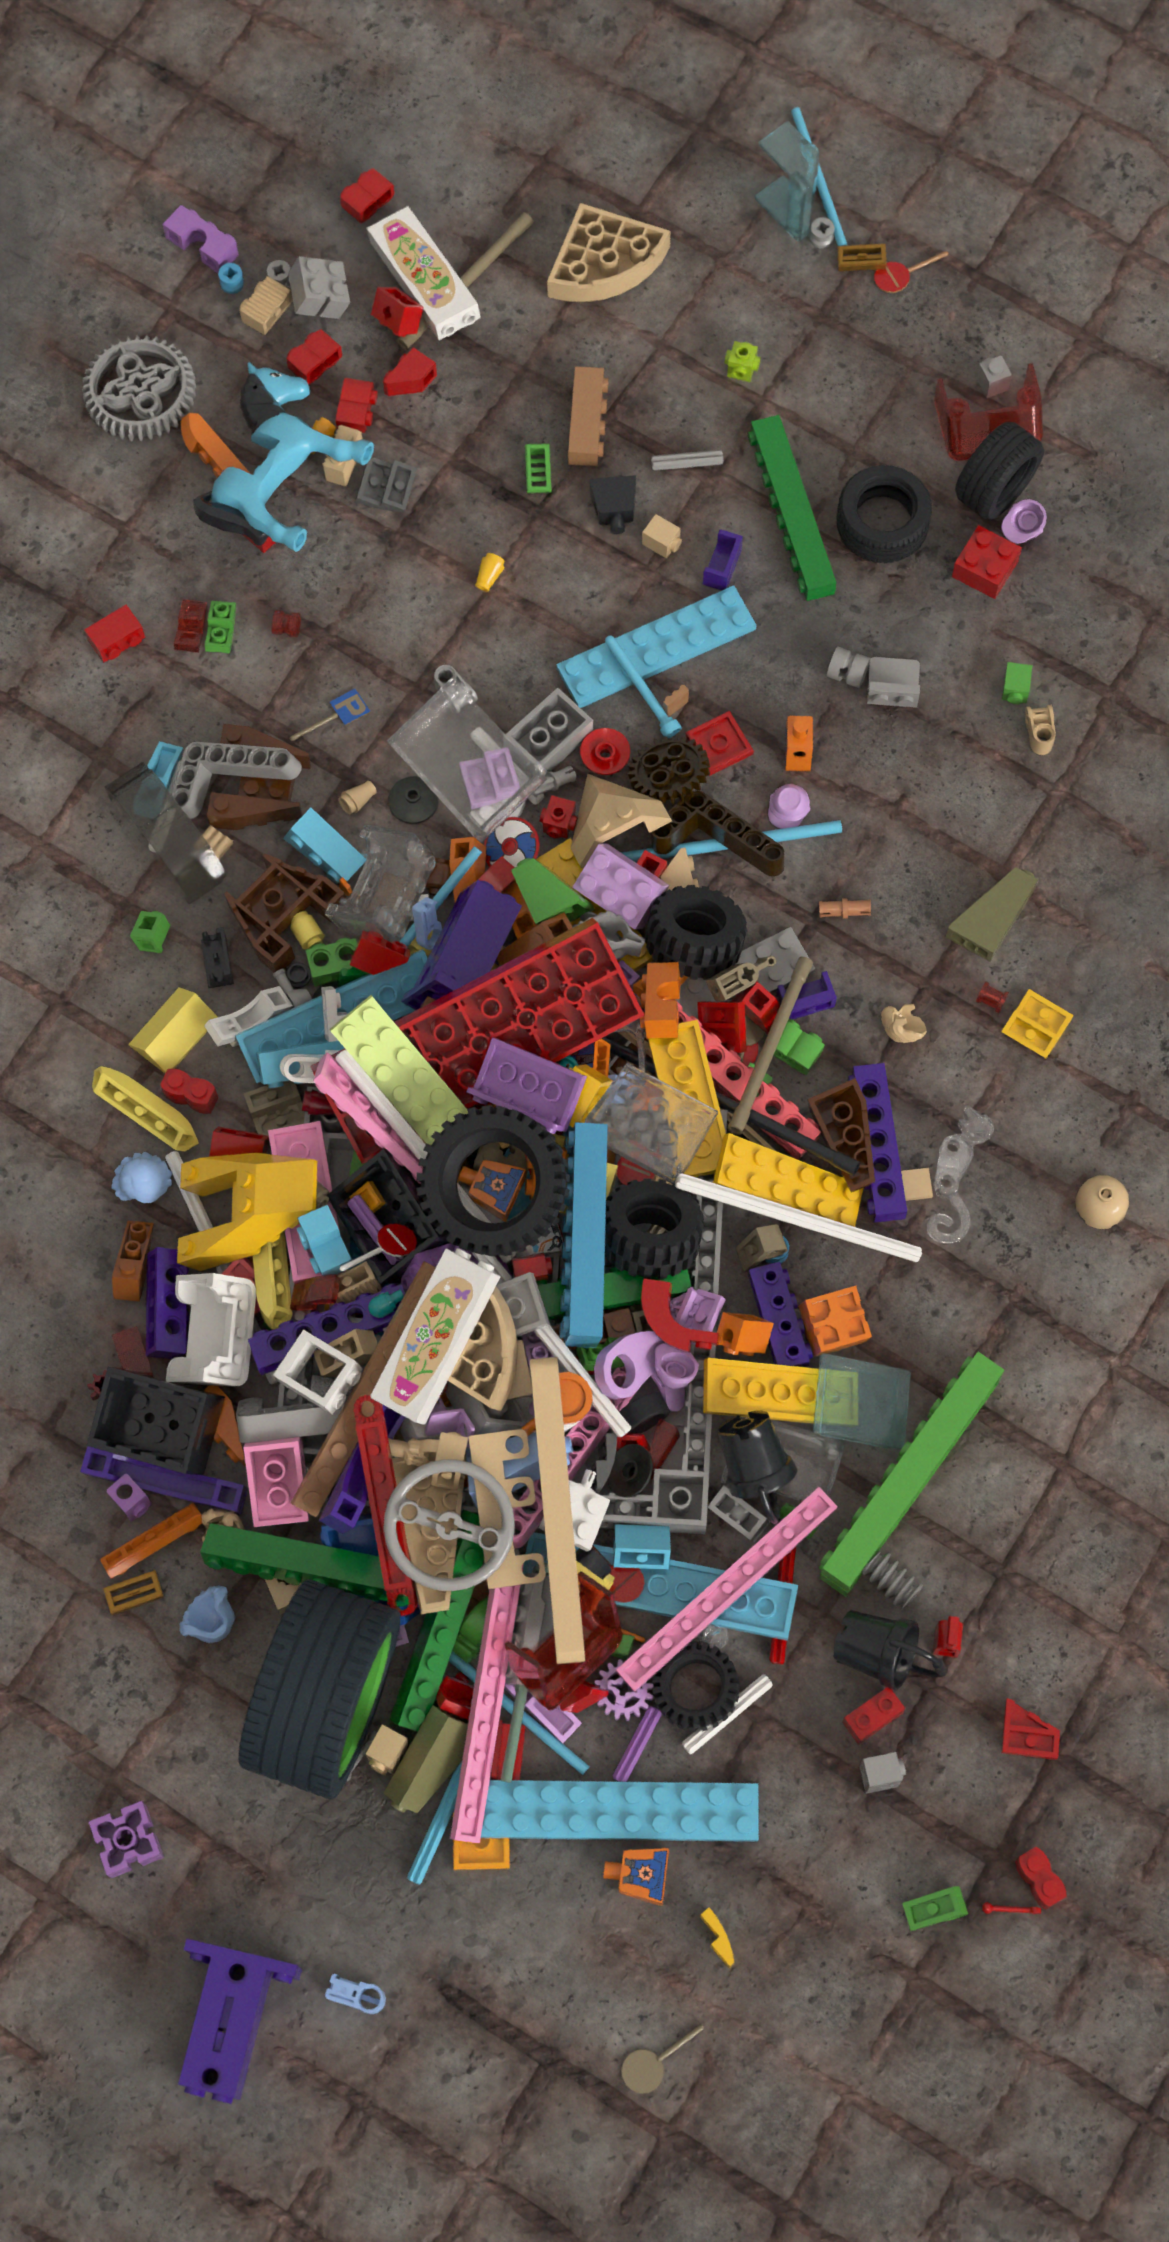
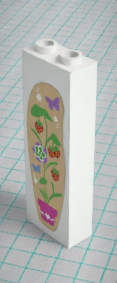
M408 206L367 228L371 245L409 297L424 307L422 317L438 340L452 335L457 330L471 325L481 318L478 303Z
M456 1248L455 1252L445 1249L371 1394L372 1399L408 1419L424 1425L501 1277L493 1272L495 1267L482 1260L476 1264L470 1260L471 1254L459 1248Z

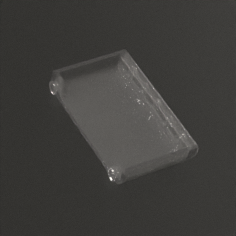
M451 678L387 742L468 831L482 843L547 780L544 776L547 771L538 761L533 764L469 696L472 691L463 682L458 685Z

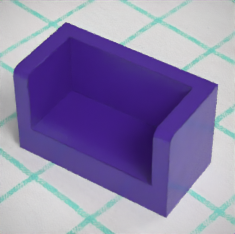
M719 530L717 545L709 566L705 567L703 572V585L718 590L728 588L742 551L743 536Z
M827 971L821 972L819 980L803 984L789 1019H797L835 1007L837 997ZM783 984L777 986L776 995L780 1005L786 993Z

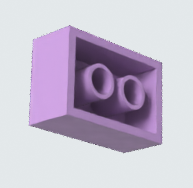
M598 844L572 888L606 911L608 910L615 915L622 916L633 929H643L649 919L654 901L662 893L666 892L670 885L609 844Z

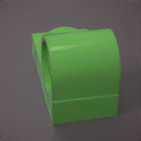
M960 1886L950 1887L903 1903L911 1931L968 1915Z

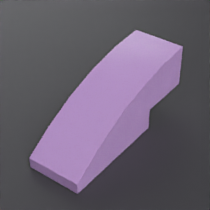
M505 1684L504 1688L515 1698V1686ZM548 1688L547 1690L528 1689L525 1709L561 1743H564L582 1723L572 1712L561 1711L557 1697Z

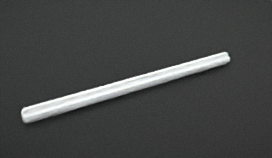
M347 1050L341 1051L335 1057L338 1064L418 1160L420 1158L425 1159L428 1152L423 1149L426 1144ZM457 1183L459 1197L466 1210L477 1219L491 1223ZM512 1252V1255L498 1256L503 1262L508 1263L516 1256V1252Z
M173 1151L167 1154L165 1158L180 1189L181 1164L183 1161L179 1153ZM180 1189L199 1232L213 1228L199 1196ZM230 1262L216 1266L218 1273H223L230 1265ZM255 1316L252 1337L254 1333L261 1331ZM275 1371L265 1374L270 1384L279 1382L273 1376Z
M679 1173L675 1181L677 1189L906 1260L918 1262L922 1255L920 1247L683 1173Z
M471 1252L478 1262L482 1260L495 1267L493 1272L501 1276L497 1285L513 1279L495 1256ZM547 1325L534 1330L552 1355L557 1357L558 1362L566 1372L578 1374L588 1382L592 1390V1405L618 1437L627 1434L631 1426L607 1396L602 1394L596 1382L552 1327Z

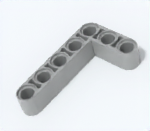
M192 742L185 748L171 793L170 804L185 818L192 819L197 817L202 810L212 774L292 780L300 774L302 766L284 748Z
M262 1398L243 1399L238 1402L236 1412L239 1441L241 1443H253L327 1434L330 1432L347 1399H345L341 1408L335 1410L333 1415L314 1403L264 1408Z

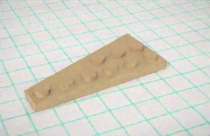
M392 1458L396 1484L398 1485L403 1478L418 1468V1466L414 1464L406 1465L405 1458ZM461 1473L458 1491L432 1486L431 1475L416 1483L407 1492L406 1498L417 1502L421 1507L438 1513L451 1510L460 1515L465 1474ZM412 1504L405 1505L401 1510L402 1516L406 1519H413L418 1511ZM427 1517V1519L437 1521L436 1519ZM449 1518L447 1522H440L445 1527V1532H449L451 1528H458L453 1523V1518ZM403 1522L410 1562L422 1572L431 1576L453 1578L457 1538L445 1540L438 1535L435 1529L418 1523L408 1524ZM414 1581L421 1614L449 1609L451 1591L427 1588Z

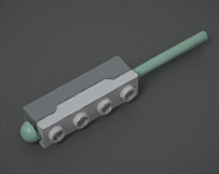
M544 1563L546 1576L542 1582L520 1585L519 1605L516 1610L510 1658L507 1664V1673L505 1674V1684L515 1686L516 1692L500 1781L507 1783L512 1781L528 1689L547 1690L555 1642L547 1563ZM539 1564L534 1566L532 1573L524 1575L529 1578L537 1576L540 1571Z

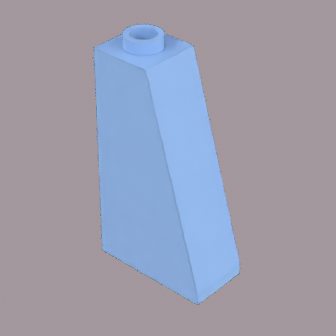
M536 1432L527 1437L529 1454L525 1458L503 1461L505 1479L530 1477L533 1482L540 1479ZM519 1436L508 1438L505 1443L506 1449L514 1454L520 1452L523 1448L522 1439ZM566 1436L567 1465H569V1453L573 1452L570 1436ZM469 1448L465 1451L466 1462L472 1463ZM468 1475L469 1493L476 1508H478L474 1478ZM515 1484L512 1492L526 1486V1484Z

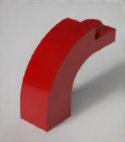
M643 1279L641 1296L643 1312L648 1324L663 1342L679 1351L690 1353L691 1342L696 1343V1348L711 1350L712 1345L718 1346L719 1333L685 1328L673 1319L670 1311L671 1282Z

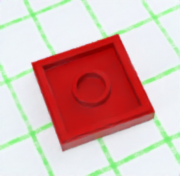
M730 711L687 731L685 735L688 741L695 739L696 745L701 744L703 750H706L710 763L709 776L754 753Z

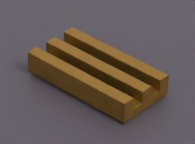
M886 244L838 246L839 271L886 269ZM866 253H881V254L867 255ZM847 254H857L855 256H843Z
M155 1570L103 1588L111 1615L164 1598ZM151 1579L153 1580L152 1584L114 1597L111 1596L113 1592ZM154 1589L156 1590L155 1593L114 1606V1603L149 1592Z

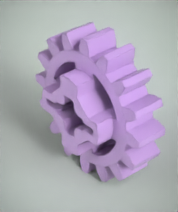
M620 1659L618 1660V1666L615 1668L611 1663H608L609 1671L606 1673L600 1670L599 1672L603 1679L595 1680L596 1686L609 1691L608 1693L613 1695L616 1700L615 1706L610 1703L607 1697L600 1700L597 1705L598 1707H607L605 1710L606 1716L614 1712L615 1720L618 1721L620 1715H624L626 1721H629L631 1713H634L638 1718L640 1717V1708L648 1709L649 1706L645 1700H652L653 1695L647 1693V1691L652 1690L654 1685L645 1682L642 1685V1689L639 1688L635 1692L628 1686V1690L631 1693L626 1692L625 1696H620V1690L617 1688H622L623 1684L627 1685V1683L621 1677L615 1681L609 1680L613 1675L618 1674L616 1669L623 1664ZM632 1700L638 1701L632 1707L625 1708L628 1702Z

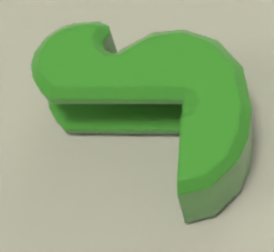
M489 1596L483 1598L471 1610L462 1622L452 1651L466 1663L472 1662L480 1653Z

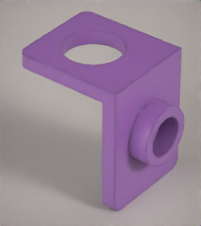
M124 1474L107 1489L108 1495L124 1511L131 1522L141 1517L152 1504L147 1495L128 1474ZM130 1485L133 1492L128 1499H120L118 1497L117 1490L120 1486Z

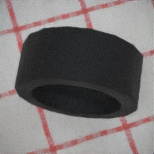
M653 1392L629 1403L619 1413L631 1426L628 1433L641 1434L662 1422L669 1415L670 1409L660 1392Z

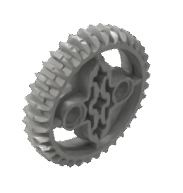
M138 335L135 340H131L127 336L125 342L118 339L115 346L109 343L108 350L102 348V355L95 354V362H89L90 369H86V377H83V400L86 403L85 406L90 413V417L96 421L99 427L102 426L105 432L110 431L113 437L119 433L122 440L126 436L131 441L138 437L141 442L144 436H148L152 440V435L157 434L161 438L162 431L165 430L167 433H170L171 426L177 428V421H181L184 414H189V407H193V399L196 397L195 390L197 387L192 366L186 356H183L180 349L176 350L173 344L168 346L166 340L160 343L157 337L151 341L147 335L144 340H141ZM139 356L157 357L165 360L172 366L158 363L146 368ZM117 363L116 370L119 378L108 382L102 394L98 395V385L101 378L110 367ZM181 380V392L177 400L167 411L162 413L163 407L160 398L172 393L177 382ZM104 409L115 413L133 409L135 415L141 421L123 420L109 414Z

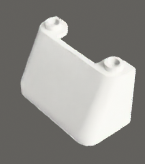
M216 1273L176 1275V1297L180 1302L191 1305L186 1357H175L169 1362L166 1382L193 1385L241 1386L246 1382L249 1374L251 1347L248 1339L252 1338L256 1302L254 1283L246 1278Z

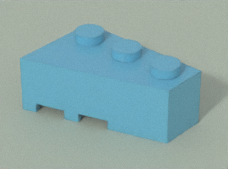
M311 807L283 838L314 865L326 872L328 878L336 884L340 883L339 880L342 877L348 881L367 860Z

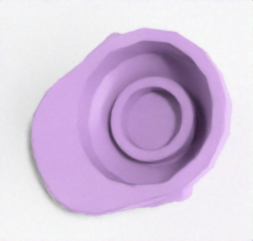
M1031 499L1013 504L1009 513L1002 521L1001 529L1003 535L1009 541L1017 544L1037 537L1043 532V528L1046 525V511L1040 503Z
M785 784L771 794L768 811L771 824L780 829L799 826L811 810L809 807L810 800L806 791L800 786Z
M666 1343L656 1347L655 1370L663 1385L671 1389L685 1387L694 1380L699 1364L691 1352L679 1351Z

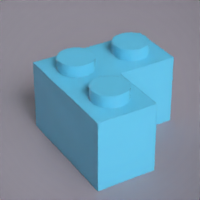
M325 1205L298 1217L300 1227L296 1228L304 1250L310 1249L313 1258L309 1259L315 1274L321 1273L323 1280L343 1272L340 1271V1267L352 1260L340 1236L339 1228L329 1206Z

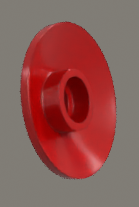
M600 728L590 732L583 739L580 747V756L583 764L590 771L600 775H610L619 772L626 766L630 758V745L626 737L619 731L611 728ZM608 753L610 756L604 758L601 757V754Z

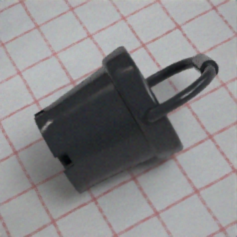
M751 1411L748 1412L750 1418L742 1420L739 1415L734 1416L718 1428L729 1473L727 1477L729 1491L732 1496L737 1498H755L760 1496L769 1521L772 1524H777L780 1522V1505L778 1504L775 1491L790 1483L795 1478L798 1470L791 1456L785 1453L768 1412ZM767 1494H769V1496H770L771 1505H770L769 1500H768V1498H767Z
M854 1610L848 1611L843 1618L841 1624L846 1626L842 1634L837 1633L833 1652L834 1660H837V1663L876 1678L881 1685L897 1691L903 1685L910 1671L936 1678L944 1677L947 1674V1668L942 1659L917 1647L919 1641V1626L917 1622L904 1618L896 1621ZM915 1655H920L932 1662L935 1670L913 1665Z

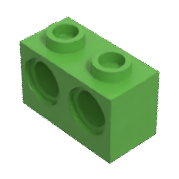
M341 938L336 943L328 945L316 944L311 949L306 950L314 987L337 981L342 968L351 969L353 967L350 966L351 959L344 961L341 957L345 954H353L357 945L356 938ZM320 960L328 961L325 966L319 967L316 965Z

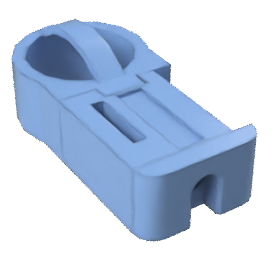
M428 897L416 903L412 907L417 944L427 950H432L442 931L441 922L437 921L435 905L438 902ZM433 930L432 937L428 940V935Z
M337 1974L331 1976V1986L325 1994L327 1999L361 2010L367 2014H376L383 2009L386 1997L383 1990L378 1986L363 1982L356 1983L341 1977L338 1979L339 1975ZM368 1989H375L380 1994V1999L364 1995L363 1993ZM361 2000L378 2006L373 2009H366L362 2006Z

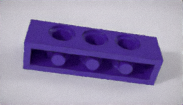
M156 1247L147 1253L146 1357L173 1359L183 1356L187 1351L188 1337L186 1336V1326L189 1321V1312L186 1310V1304L177 1299L175 1284L176 1275H187L189 1267L177 1263L178 1249ZM166 1273L171 1276L172 1283L167 1280ZM166 1299L171 1302L172 1308L167 1306ZM165 1324L171 1328L172 1334L167 1332Z

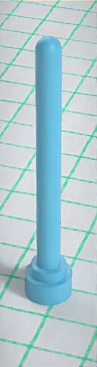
M607 636L605 643L660 721L659 726L661 727L660 732L668 739L676 735L682 729L677 719L668 717L615 638Z

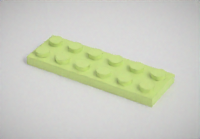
M372 995L330 1028L333 1035L425 1143L432 1145L434 1139L431 1137L435 1131L441 1133L444 1130L441 1125L445 1121L453 1122L455 1120L454 1115L458 1113L468 1114L467 1108Z

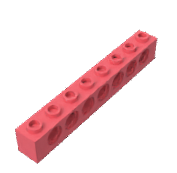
M677 1002L679 1023L698 1020L694 1016L689 1017L683 1012L682 1006ZM698 1020L707 1057L715 1055L720 1059V1062L716 1064L708 1061L715 1089L719 1093L740 1102L754 1068L746 1067L736 1052L731 1049L728 1051L723 1047L721 1040L715 1034L707 1033ZM735 1072L740 1079L732 1081L728 1079L726 1074ZM762 1081L758 1091L759 1096L755 1098L751 1109L783 1125L793 1123L798 1128L797 1132L817 1141L821 1134L818 1124L811 1118L806 1119L801 1115L799 1108L793 1102H786L780 1096V1092L772 1084L767 1085ZM773 1106L779 1113L770 1115L765 1108ZM763 1130L793 1158L799 1160L807 1152Z

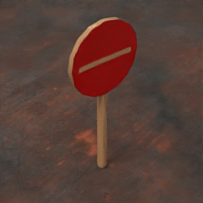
M948 251L942 252L910 268H906L898 262H887L886 269L876 270L874 276L875 284L886 293L900 292L908 285L910 272L947 256Z

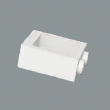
M303 1330L273 1376L284 1386L333 1415L335 1410L341 1408L344 1404L346 1394L351 1386H355L358 1383L363 1369L355 1360ZM316 1348L345 1365L324 1398L295 1381Z

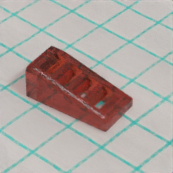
M661 1418L657 1423L649 1451L653 1462L651 1480L654 1479V1470L662 1467L680 1438L677 1427Z

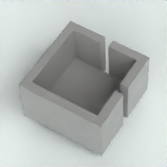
M300 256L297 258L288 272L295 314L316 316L320 310V317L340 319L350 304L347 284H344L346 276L343 262Z

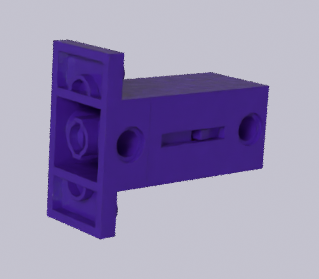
M477 880L461 891L414 988L405 993L401 1002L414 1010H418L427 996L437 1000L490 972L522 905L518 904L512 896L496 891L493 885L486 881Z
M186 1939L184 1951L190 1954L189 1958L196 1962L209 1964L178 2085L185 2087V2093L204 2097L205 2092L213 2093V2100L232 2104L233 2099H241L271 1977L276 1981L291 1984L292 1979L300 1981L302 1969L295 1964ZM244 1967V1978L235 1981V1971L238 1968ZM216 2070L219 2075L218 2081L210 2086L208 2075Z

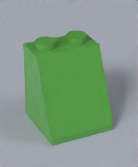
M534 858L521 860L517 863V867L511 870L536 925L564 912L571 923L580 918L584 913L595 910L592 903L551 869Z

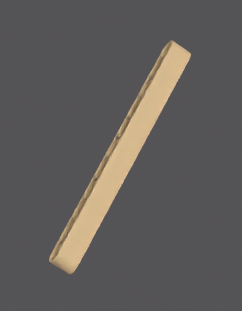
M557 1357L530 1359L557 1664L585 1662Z

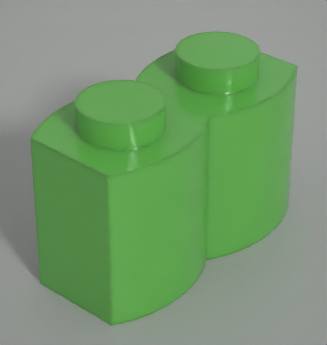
M788 1019L773 1056L786 1062L800 1073L807 1075L823 1052L825 1045L818 1035L809 1032V1034L803 1032L797 1022Z

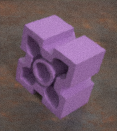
M143 1801L122 1808L123 1816L116 1819L109 1813L89 1821L96 1844L105 1846L106 1851L100 1853L106 1875L111 1879L132 1871L131 1863L138 1861L141 1865L145 1866L164 1858L158 1837L154 1833H148L147 1828L152 1827L153 1823L147 1805ZM128 1833L129 1836H133L128 1846L125 1844L121 1845V1842L125 1840V1834Z

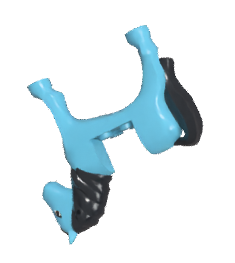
M248 362L249 375L241 389L240 409L243 412L248 428L252 430L251 441L270 451L266 460L255 469L253 475L235 467H227L214 482L212 491L202 494L193 500L194 510L200 521L222 531L248 536L258 546L264 544L269 536L272 541L285 544L289 549L297 552L305 543L307 531L300 526L286 527L274 519L265 508V503L283 480L306 460L311 452H321L340 462L354 460L361 465H365L372 457L374 444L364 439L355 442L334 439L312 429L300 418L287 414L280 405L307 397L310 393L307 381L301 377L288 376L270 368H256L252 363Z

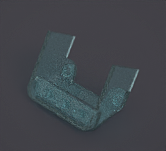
M787 121L759 141L758 145L790 179L788 180L783 175L755 195V199L796 241H801L809 234L815 203L819 150L813 143H809Z

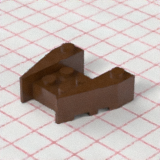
M223 724L221 744L284 748L301 763L302 768L311 769L309 753L249 726ZM241 776L238 795L211 792L207 812L209 824L218 829L241 830L251 825L263 826L273 821L283 820L285 822L300 819L303 816L300 803L291 802L295 778L283 780Z
M264 854L262 857L267 870L237 900L227 891L224 893V896L258 959L275 973L280 969H285L295 959L291 945L279 935L291 924L293 917L297 913L304 911L310 905L329 922H332L348 906L345 892L327 877L319 874L314 875L307 872L304 868L291 866L282 862L281 859Z

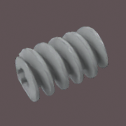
M879 1552L866 1565L861 1574L867 1575L872 1573L869 1582L874 1583L880 1580L877 1589L881 1591L888 1588L885 1597L888 1599L896 1596L893 1605L898 1606L903 1603L904 1605L901 1609L903 1610L918 1595L923 1585L920 1583L913 1587L912 1584L915 1577L911 1576L905 1579L904 1576L907 1569L904 1568L897 1571L896 1568L899 1561L896 1560L889 1563L891 1553L881 1556V1552Z

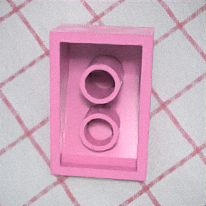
M302 1437L245 1443L244 1455L254 1527L309 1521V1513L291 1504L306 1475Z

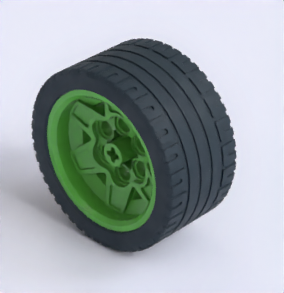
M311 1579L305 1580L291 1598L278 1624L259 1672L241 1734L238 1754L240 1767L267 1778L279 1780L281 1783L295 1786L298 1789L307 1792L311 1791L312 1794L329 1800L335 1799L345 1785L355 1765L377 1710L398 1639L400 1612L386 1605L377 1604L372 1600L329 1587V1585Z

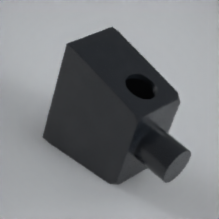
M636 475L589 479L590 496L598 523L600 525L610 524V532L612 534L624 533V523H631L634 520Z

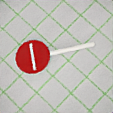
M400 1224L385 1225L379 1230L377 1235L379 1247L341 1266L340 1271H345L382 1251L393 1257L407 1256L416 1247V1236L406 1226Z

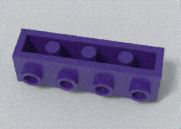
M780 1262L749 1269L748 1278L760 1318L774 1323L768 1342L774 1364L808 1368L809 1359H812L813 1355L809 1343L805 1344L802 1334H805V1328L802 1319H797L794 1309H798L794 1293L790 1294L787 1287L790 1284L787 1269H782Z

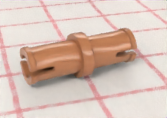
M842 898V901H819L820 918L843 916V919H848V916H871V900L847 901V898Z

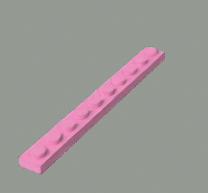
M818 1487L617 1668L616 1672L634 1692L637 1691L827 1519L838 1506Z
M520 1585L493 1588L489 1591L450 1839L480 1843Z

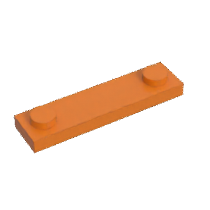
M191 1503L101 1558L100 1561L110 1579L124 1574L130 1567L187 1532L196 1530L202 1524V1515L195 1503Z

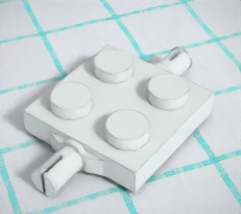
M588 1469L585 1470L581 1483L569 1480L574 1543L576 1547L586 1552L592 1548L610 1502L609 1499L595 1493L591 1489L596 1473ZM543 1516L539 1528L545 1531Z

